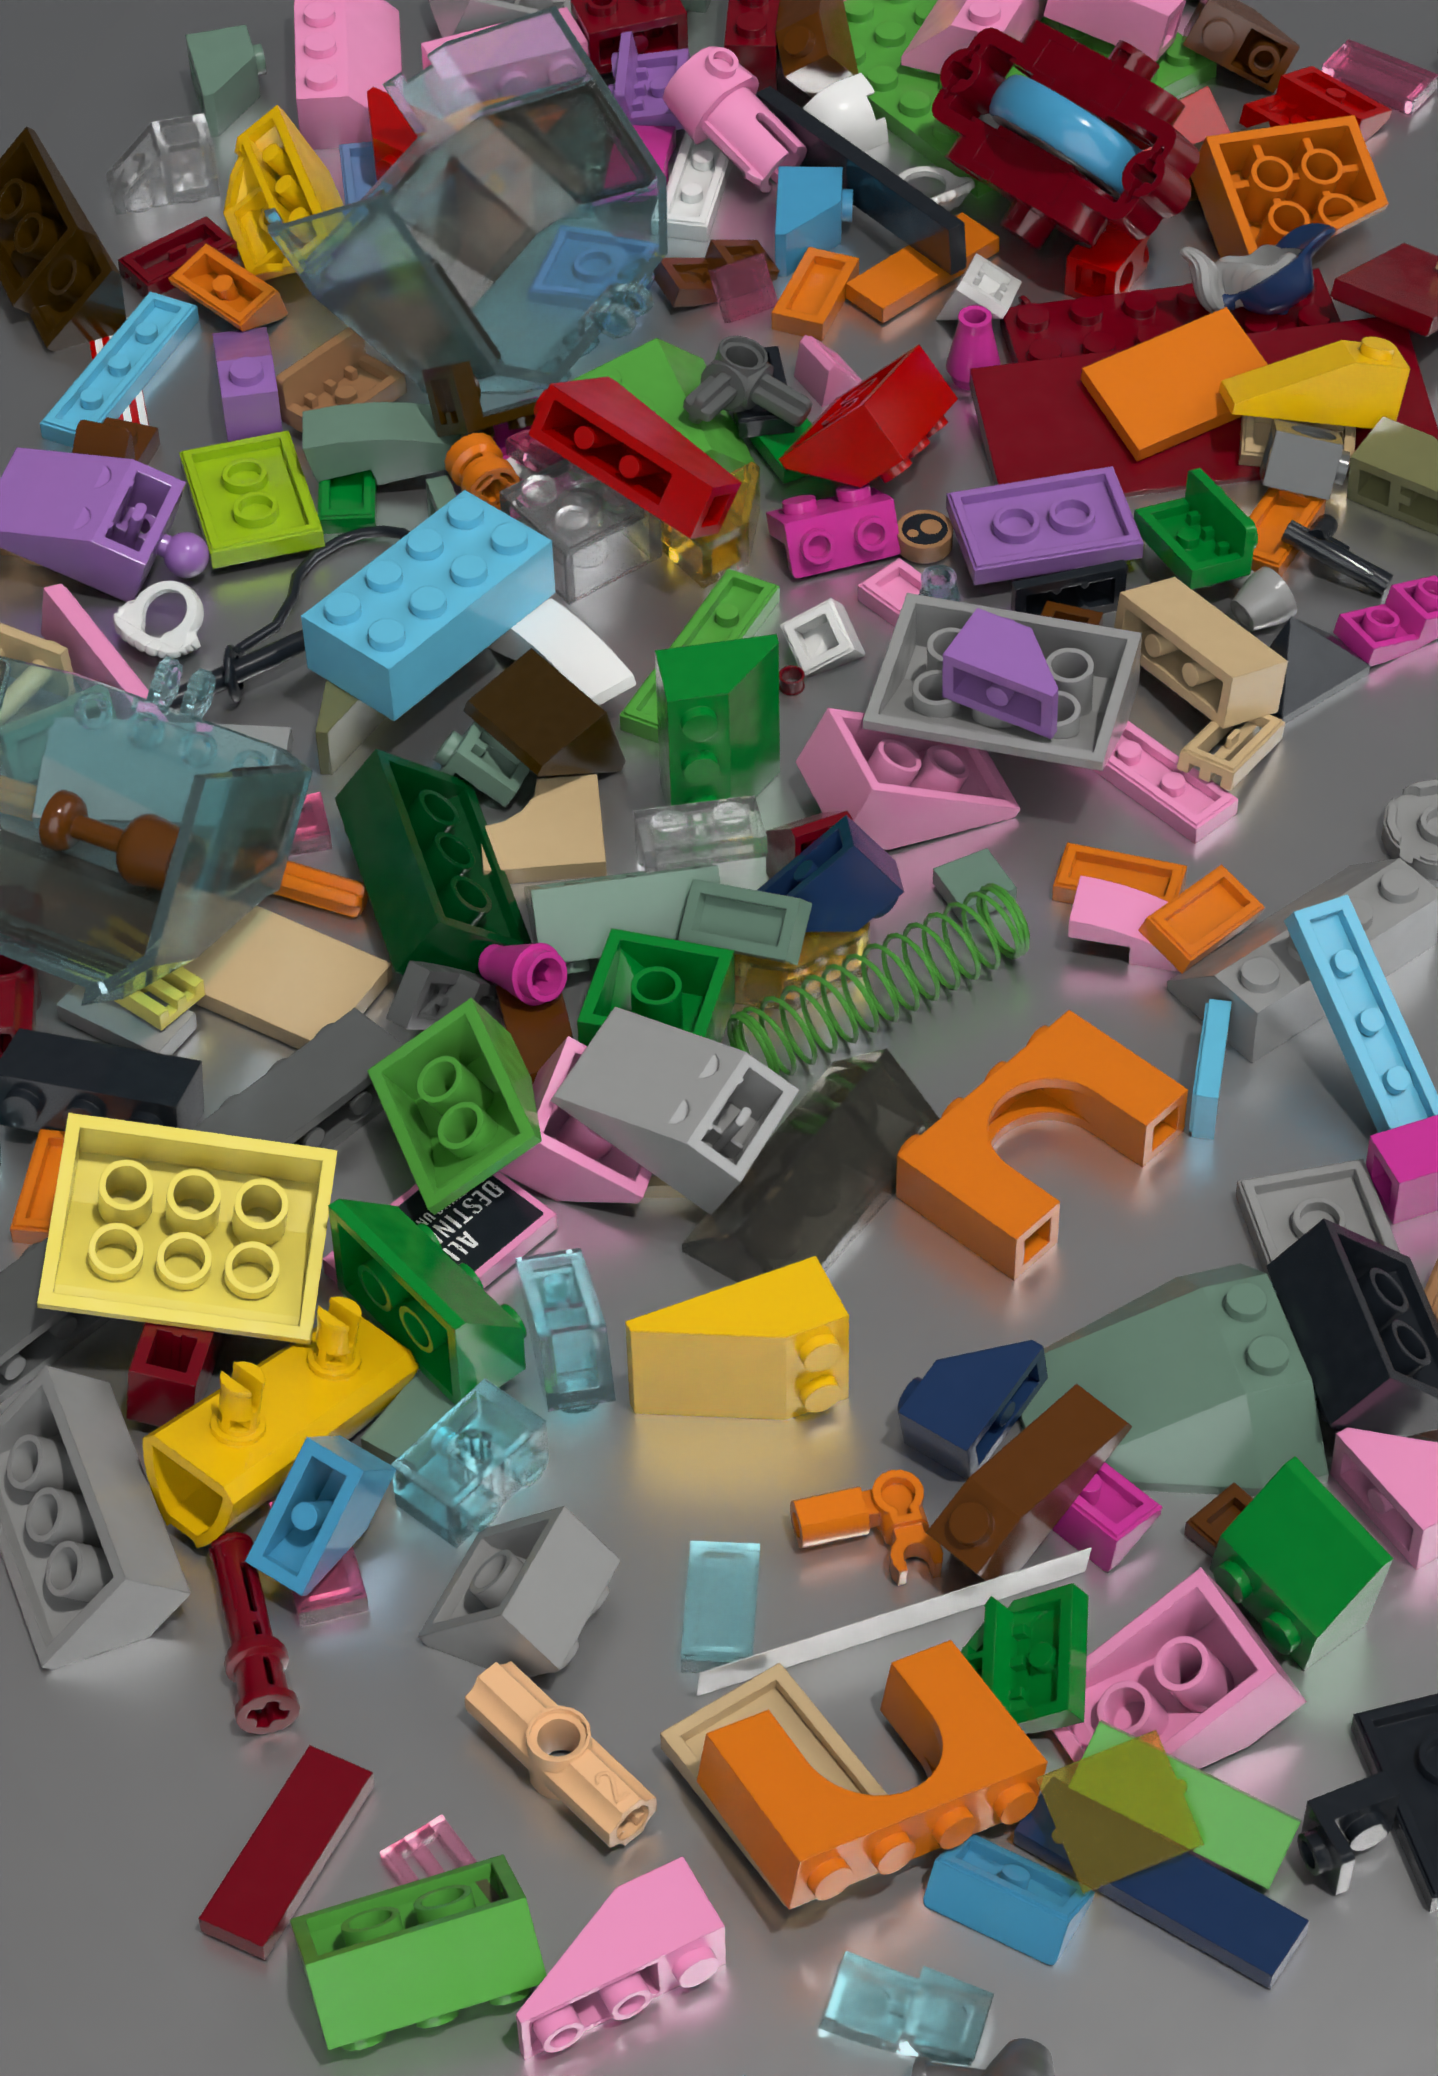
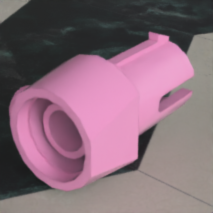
M717 46L704 48L686 61L670 79L664 90V103L695 144L698 145L709 138L745 175V179L751 181L762 193H768L773 186L769 178L778 185L779 166L799 167L806 156L807 148L756 96L759 87L757 77L739 64L737 56L731 50Z

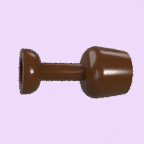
M63 789L56 792L50 798L40 820L39 838L45 848L53 851H66L77 845L79 841H83L115 852L119 874L127 883L134 886L176 893L187 885L197 865L199 856L197 837L157 814H142L134 818L125 829H121L88 817V809L84 800L78 794Z

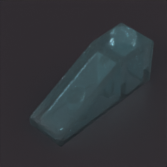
M581 1248L515 1258L540 1385L548 1412L561 1410L566 1413H584L595 1409L599 1403L616 1401L607 1326Z

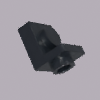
M1386 1770L1307 1801L1302 1831L1297 1837L1298 1848L1307 1869L1314 1876L1321 1874L1334 1896L1349 1890L1355 1863V1855L1352 1850L1361 1851L1378 1844L1393 1829L1400 1793Z

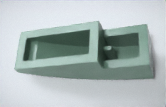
M368 402L335 405L302 412V450L317 482L371 469L377 485H382L446 470L444 462L446 454L452 445L461 439L460 434L438 437L431 407L428 404Z

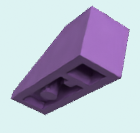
M267 327L253 328L243 332L237 330L212 333L227 442L282 432L278 389Z

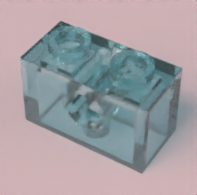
M484 1378L391 1464L397 1468L393 1476L396 1505L457 1549L475 1531L481 1532L488 1528L497 1518L502 1505L519 1489L532 1486L542 1476L549 1462L546 1420Z

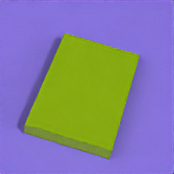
M289 431L179 452L181 469L203 539L209 549V559L213 569L325 547L323 529Z

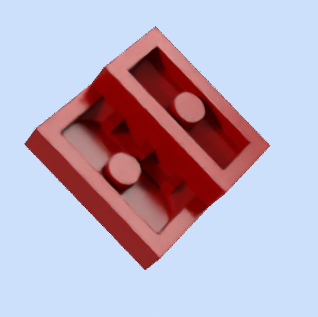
M1309 66L1281 75L1275 95L1244 104L1239 124L1248 128L1269 122L1270 127L1355 115L1366 142L1390 119L1392 109L1314 66Z

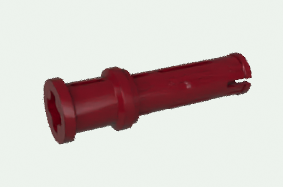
M231 1532L218 1537L211 1543L212 1548H209V1555L214 1565L221 1606L224 1611L231 1644L225 1656L224 1667L228 1678L235 1682L239 1701L235 1705L234 1713L238 1726L248 1733L268 1734L282 1730L292 1724L299 1716L300 1704L295 1692L288 1689L285 1670L288 1667L289 1656L285 1645L272 1634L258 1569L245 1562L254 1542L246 1533ZM260 1709L261 1713H257L255 1710Z

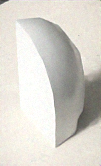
M862 73L838 81L821 90L803 107L805 111L864 152L889 142L885 117L875 119L873 109L867 96L874 94L875 91Z

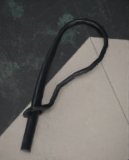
M385 525L364 527L340 534L326 542L325 547L313 550L292 573L287 597L270 624L239 642L235 647L231 644L227 645L223 654V666L154 698L169 716L225 690L228 691L233 702L241 701L244 692V681L305 652L302 629L242 656L245 652L280 631L298 600L302 579L317 561L343 545L361 539L376 537L401 539L410 531L405 528Z

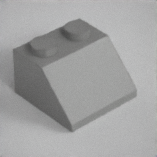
M565 1506L480 1529L420 1631L418 1638L428 1647L486 1669L495 1662L506 1664L512 1661L528 1677L558 1672L575 1656L579 1648L577 1638L590 1615L595 1613L607 1599L610 1590L607 1584L621 1560Z

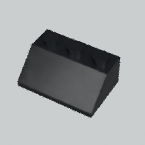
M1322 1219L1266 1266L1277 1292L1276 1295L1289 1322L1318 1394L1317 1408L1320 1415L1331 1428L1338 1432L1349 1427L1406 1437L1437 1430L1438 1322L1410 1257L1329 1220Z

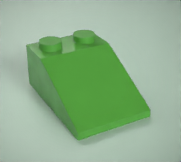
M472 997L367 1070L425 1205L434 1215L542 1141L532 1078L511 1033Z

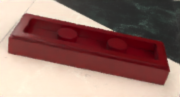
M309 1745L198 1918L201 1932L266 1960L289 1924V1919H292L374 1788L373 1772Z

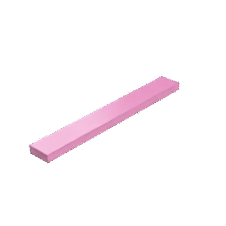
M900 558L858 585V601L894 627L896 626L907 593L961 602ZM1128 721L1104 770L1092 769L1194 844L1237 814L1238 798L1214 781L1207 782L1198 778L1199 771L1194 767L1188 773L1178 770L1179 756Z

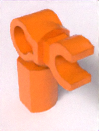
M890 1470L882 1473L875 1480L873 1488L870 1490L862 1491L861 1487L857 1486L792 1500L790 1503L791 1523L800 1549L868 1535L870 1528L875 1527L882 1532L885 1543L892 1545L889 1572L891 1578L898 1586L906 1584L908 1569L905 1560L911 1557H919L925 1560L929 1566L932 1578L941 1577L944 1553L941 1545L926 1533L929 1529V1524L923 1509V1485L910 1472Z

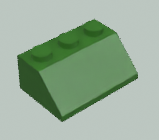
M504 1854L289 1919L328 2050L341 2046L344 2050L348 2051L366 2049L383 2041L386 2038V2032L412 2024L420 2028L440 2026L454 2020L459 2015L460 2009L486 2001L491 2005H506L520 2001L532 1992L531 1987L538 1986L547 1976L526 1896Z

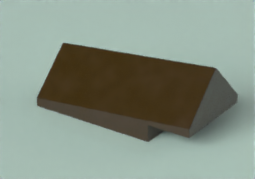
M26 126L0 158V281L12 306L30 314L46 348L56 352L108 337L117 332L126 321L121 274L35 130Z

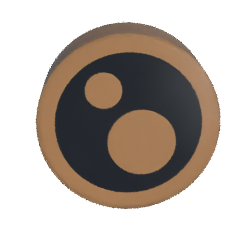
M933 510L912 511L905 514L897 523L900 554L907 560L922 564L934 563L947 557L953 548L952 523L948 517L940 512Z

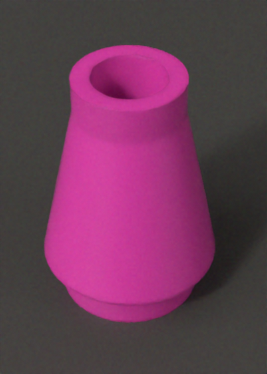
M978 305L967 306L959 312L957 329L946 361V370L951 376L953 383L959 388L970 391L971 368L1001 365L992 328V314L987 308Z
M545 943L509 946L492 944L483 950L478 962L479 972L485 980L496 983L525 1004L532 1006L554 1000L563 991L567 981L565 961L552 946Z

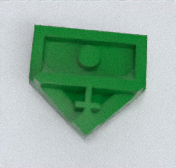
M1074 1583L1013 1600L1008 1608L991 1596L984 1604V1622L961 1650L964 1657L1025 1734L1067 1727L1084 1722L1089 1595Z

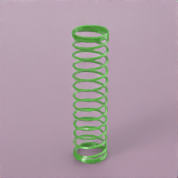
M995 883L981 886L979 891L968 893L963 904L959 902L948 903L943 914L938 912L929 913L924 919L923 925L917 922L909 923L904 929L903 935L898 933L888 934L883 941V945L877 943L868 944L862 956L858 954L847 955L842 963V967L836 964L827 965L821 977L817 975L806 976L801 984V988L794 985L786 986L781 993L780 999L768 996L761 1002L760 1009L745 1007L742 1011L731 1014L727 1022V1035L730 1046L750 1054L744 1035V1023L758 1041L766 1058L768 1068L779 1076L780 1070L787 1075L794 1076L797 1064L792 1048L805 1063L815 1065L818 1055L814 1039L825 1052L836 1054L838 1039L835 1029L845 1041L856 1044L859 1037L856 1020L868 1032L876 1033L879 1028L878 1012L886 1020L897 1022L900 1015L898 1001L907 1010L917 1012L920 1006L919 992L928 1000H938L940 996L939 981L949 990L957 991L961 983L960 972L970 980H978L981 973L980 962L991 970H998L1001 963L1000 952L1009 959H1018L1021 956H1025L1030 947V933L1024 914L1015 899L1003 887ZM988 891L994 893L1004 903L1012 915L1018 933L1003 908L990 896H987ZM977 897L976 907L978 913L967 906L972 898ZM986 901L995 907L1005 920L1013 936L1015 949L1011 948L997 931L989 914ZM952 908H962L961 915L964 931L954 920L947 916ZM967 912L977 920L987 934L995 953V964H990L978 950L968 926ZM931 919H942L941 925L944 941L932 929L927 927ZM947 922L955 928L971 952L976 971L974 975L966 971L958 960L949 939ZM911 929H922L921 935L924 952L907 937ZM927 933L936 940L950 961L955 975V985L948 983L939 972L928 946ZM899 938L902 940L901 946L905 965L895 953L887 948L891 939ZM907 944L916 951L926 965L935 986L934 996L930 995L919 982L908 956ZM873 949L882 950L881 957L885 976L875 964L867 959L868 953ZM887 955L896 962L907 978L914 995V1006L908 1004L899 993L888 967ZM858 959L861 961L865 987L855 975L846 969L851 960ZM867 966L875 972L889 993L894 1006V1017L886 1013L878 1002L868 978ZM830 971H841L842 989L846 1000L837 988L826 980V976ZM846 976L854 982L868 1003L873 1016L874 1027H870L858 1013L848 989ZM816 980L821 982L820 988L825 1010L805 990L810 981ZM826 987L832 991L847 1013L853 1028V1038H850L838 1024L827 997ZM797 991L800 993L801 1009L805 1022L796 1010L785 1001V997L789 992ZM806 998L817 1009L827 1025L832 1038V1049L818 1035L807 1009ZM769 1002L779 1003L781 1022L785 1034L776 1022L764 1012L765 1006ZM785 1009L790 1012L804 1032L811 1048L812 1059L805 1056L797 1045L791 1033ZM754 1012L758 1014L759 1022L748 1013ZM765 1020L771 1025L785 1046L791 1062V1070L787 1069L778 1058L768 1036Z

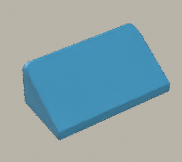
M973 1834L961 1845L952 1849H945L935 1859L923 1901L927 1908L1047 1965H1054L1063 1955L1093 1902L1095 1892L1091 1888Z

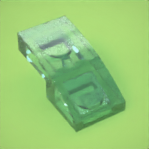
M846 1951L839 1962L818 2028L852 2041L915 2058L917 2056L930 2058L931 2061L971 2066L975 2060L994 1993L926 1966H923L917 1978H914Z

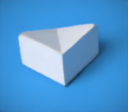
M832 598L780 625L798 666L805 673V678L865 656L864 649L844 605Z

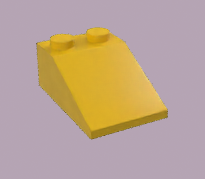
M816 1256L625 1321L629 1401L635 1414L788 1420L808 1412H822L832 1407L835 1403L849 1398V1314Z

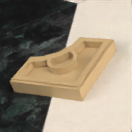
M597 774L537 779L534 796L521 812L503 822L485 826L499 867L506 873L510 884L607 876ZM482 847L484 875H487L492 870Z

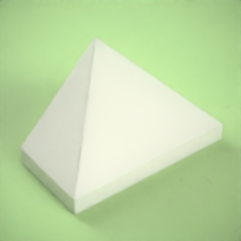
M976 253L936 320H958L959 312L963 308L972 305L987 308L992 314V319H1003L1022 281Z

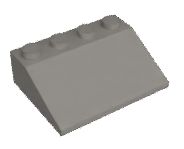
M907 593L863 718V729L1103 771L1127 726L1138 689L1142 633ZM977 608L1012 619L1019 624L1032 628L1058 687L1057 732L1052 739L942 697L943 653Z

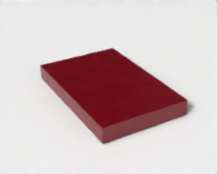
M1402 243L1335 278L1330 297H1333V300L1427 337L1438 331V270L1436 269L1438 256Z

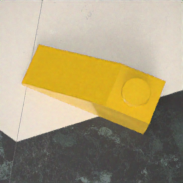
M1365 337L1362 339V342L1340 340L1222 380L1219 392L1231 414L1373 429L1383 416L1397 421L1410 367L1397 347L1388 340L1378 337Z

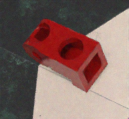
M1108 225L1094 247L1087 248L1076 244L1067 255L1064 295L1077 299L1083 296L1093 297L1128 292L1148 266L1149 251L1147 241L1150 236L1145 239H1133Z

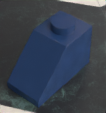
M847 815L757 889V891L801 898L812 903L806 932L858 931L871 919H877L886 915L894 907L898 897L904 893L896 861Z
M1033 1340L937 1359L923 1379L916 1377L907 1385L899 1399L897 1411L904 1443L968 1479L990 1459L1048 1379L1044 1346Z

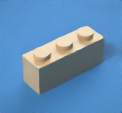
M1176 577L1120 592L1114 628L1142 633L1140 665L1205 716L1216 722L1222 729L1278 712L1288 664L1286 659Z

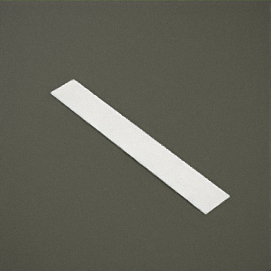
M1087 1548L700 1672L697 1696L750 1680L778 1663H781L784 1668L791 1667L984 1605L991 1596L999 1600L1086 1571L1092 1548Z

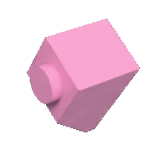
M1349 1427L1336 1433L1330 1471L1331 1476L1416 1570L1438 1558V1442Z

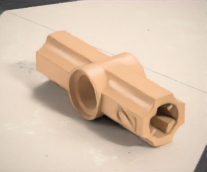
M512 1661L506 1664L495 1662L477 1676L474 1686L465 1696L466 1711L529 1770L531 1784L538 1793L548 1799L562 1801L610 1848L617 1844L626 1846L644 1831L646 1823L657 1810L656 1797L591 1737L590 1724L582 1713L574 1708L558 1706ZM559 1750L571 1751V1753L565 1756L548 1755Z

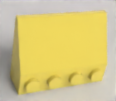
M68 1113L37 1308L311 1345L329 1216L328 1205L331 1202L338 1150Z

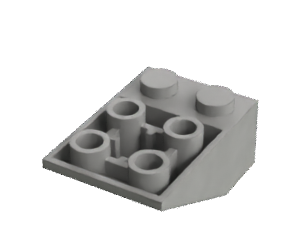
M614 1007L550 1101L712 1215L741 1183L798 1094L799 1089L745 1051Z

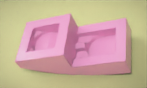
M1080 875L1069 919L1068 937L1130 947L1129 964L1179 972L1138 931L1145 919L1168 903L1167 901L1125 885Z

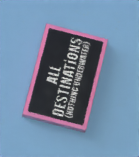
M499 1171L435 1215L427 1209L417 1184L390 1204L398 1206L416 1225L419 1223L426 1224L438 1238L442 1250L457 1265L465 1263L471 1267L479 1277L484 1289L557 1229V1214ZM332 1251L323 1258L324 1273L337 1283L334 1251Z

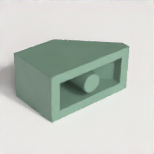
M246 25L185 35L191 80L209 138L220 136L260 98L258 76L267 74L265 57L261 43L252 45Z

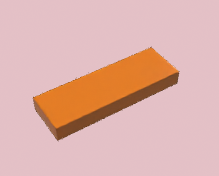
M961 212L956 217L965 223L967 261L965 269L950 275L913 247L907 245L846 283V299L881 323H885L964 274L976 253L985 259L998 253L1000 237Z

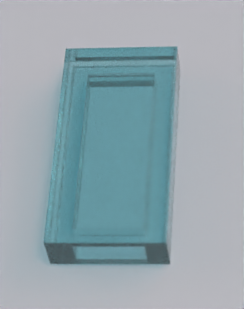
M690 1541L681 1648V1673L699 1674L700 1672L754 1655L761 1558L760 1544Z

